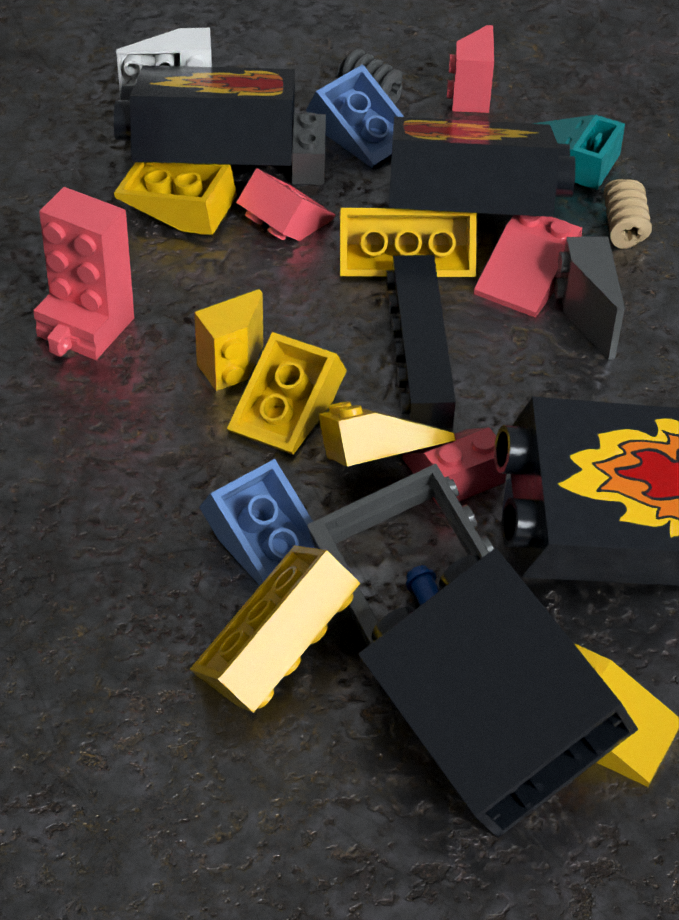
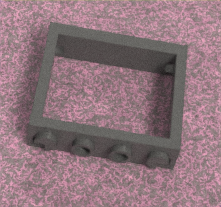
M437 464L431 465L307 524L314 548L327 550L351 573L336 546L337 543L434 497L468 555H478L482 559L494 549L486 535L480 538L474 528L477 526V521L472 510L467 504L461 506L456 498L459 496V492L454 480H450L448 476L444 478ZM358 586L353 592V600L347 606V609L366 645L369 646L374 642L371 634L378 621Z

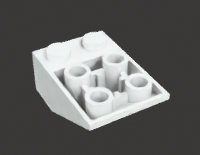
M179 28L116 49L120 100L122 85H135L143 65L212 67L210 28Z

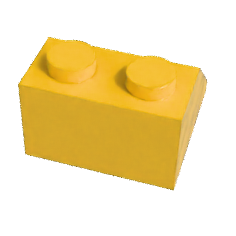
M260 289L194 312L197 365L216 391L248 380L262 350L263 293Z

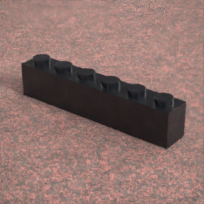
M434 255L393 256L392 270H386L387 291H393V293H389V314L396 315V317H392L391 321L392 338H398L399 340L395 341L394 344L395 363L402 364V366L397 368L398 388L405 389V392H401L400 395L401 414H408V420L437 428H453L456 400Z

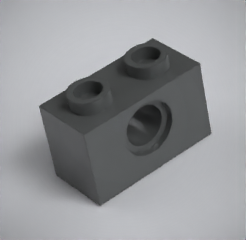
M311 112L304 114L294 113L292 184L324 185L326 114Z

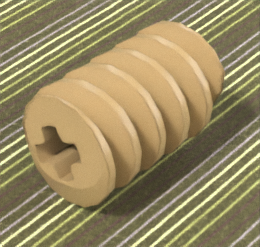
M616 179L607 183L604 188V198L610 240L620 249L631 248L649 237L652 232L645 187L639 181L631 179Z

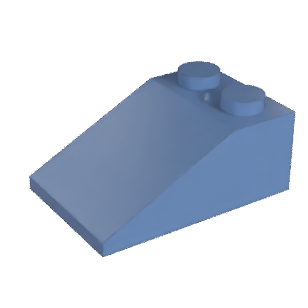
M363 64L317 90L306 109L307 113L326 114L325 135L371 168L392 156L394 117H404Z
M275 459L210 493L199 506L218 540L259 586L294 545L314 548L307 524L313 522Z

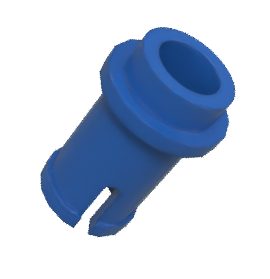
M420 565L414 567L407 573L406 587L410 592H414L420 606L440 591L435 583L437 578L435 572L432 569H428L427 566Z

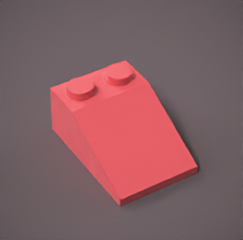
M514 215L507 223L474 288V295L536 318L554 293L555 278L561 277L558 268L559 252H564L566 237H581L583 228L554 217Z

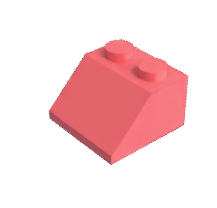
M486 25L456 42L455 54H449V73H454L453 80H447L446 98L452 99V111L489 113L494 70L493 25Z
M258 168L254 171L236 202L247 209L246 217L260 225L266 222L270 225L267 231L285 241L287 236L301 241L331 222L336 214L292 185Z
M489 427L465 429L454 434L456 441L403 454L402 459L413 474L437 464L444 478L448 476L450 480H454L459 492V496L456 497L458 501L506 482V474L499 473L495 466L494 447L496 435Z

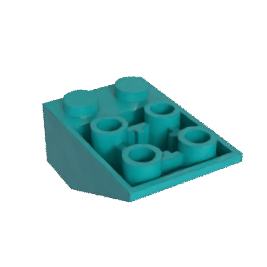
M599 115L533 123L549 124L557 143L570 145V156H575V183L598 190L620 156L625 123Z

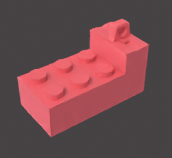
M63 187L39 211L49 295L33 310L34 319L36 320L37 337L48 341L49 352L61 357L68 350H72L97 360L135 318L126 210Z

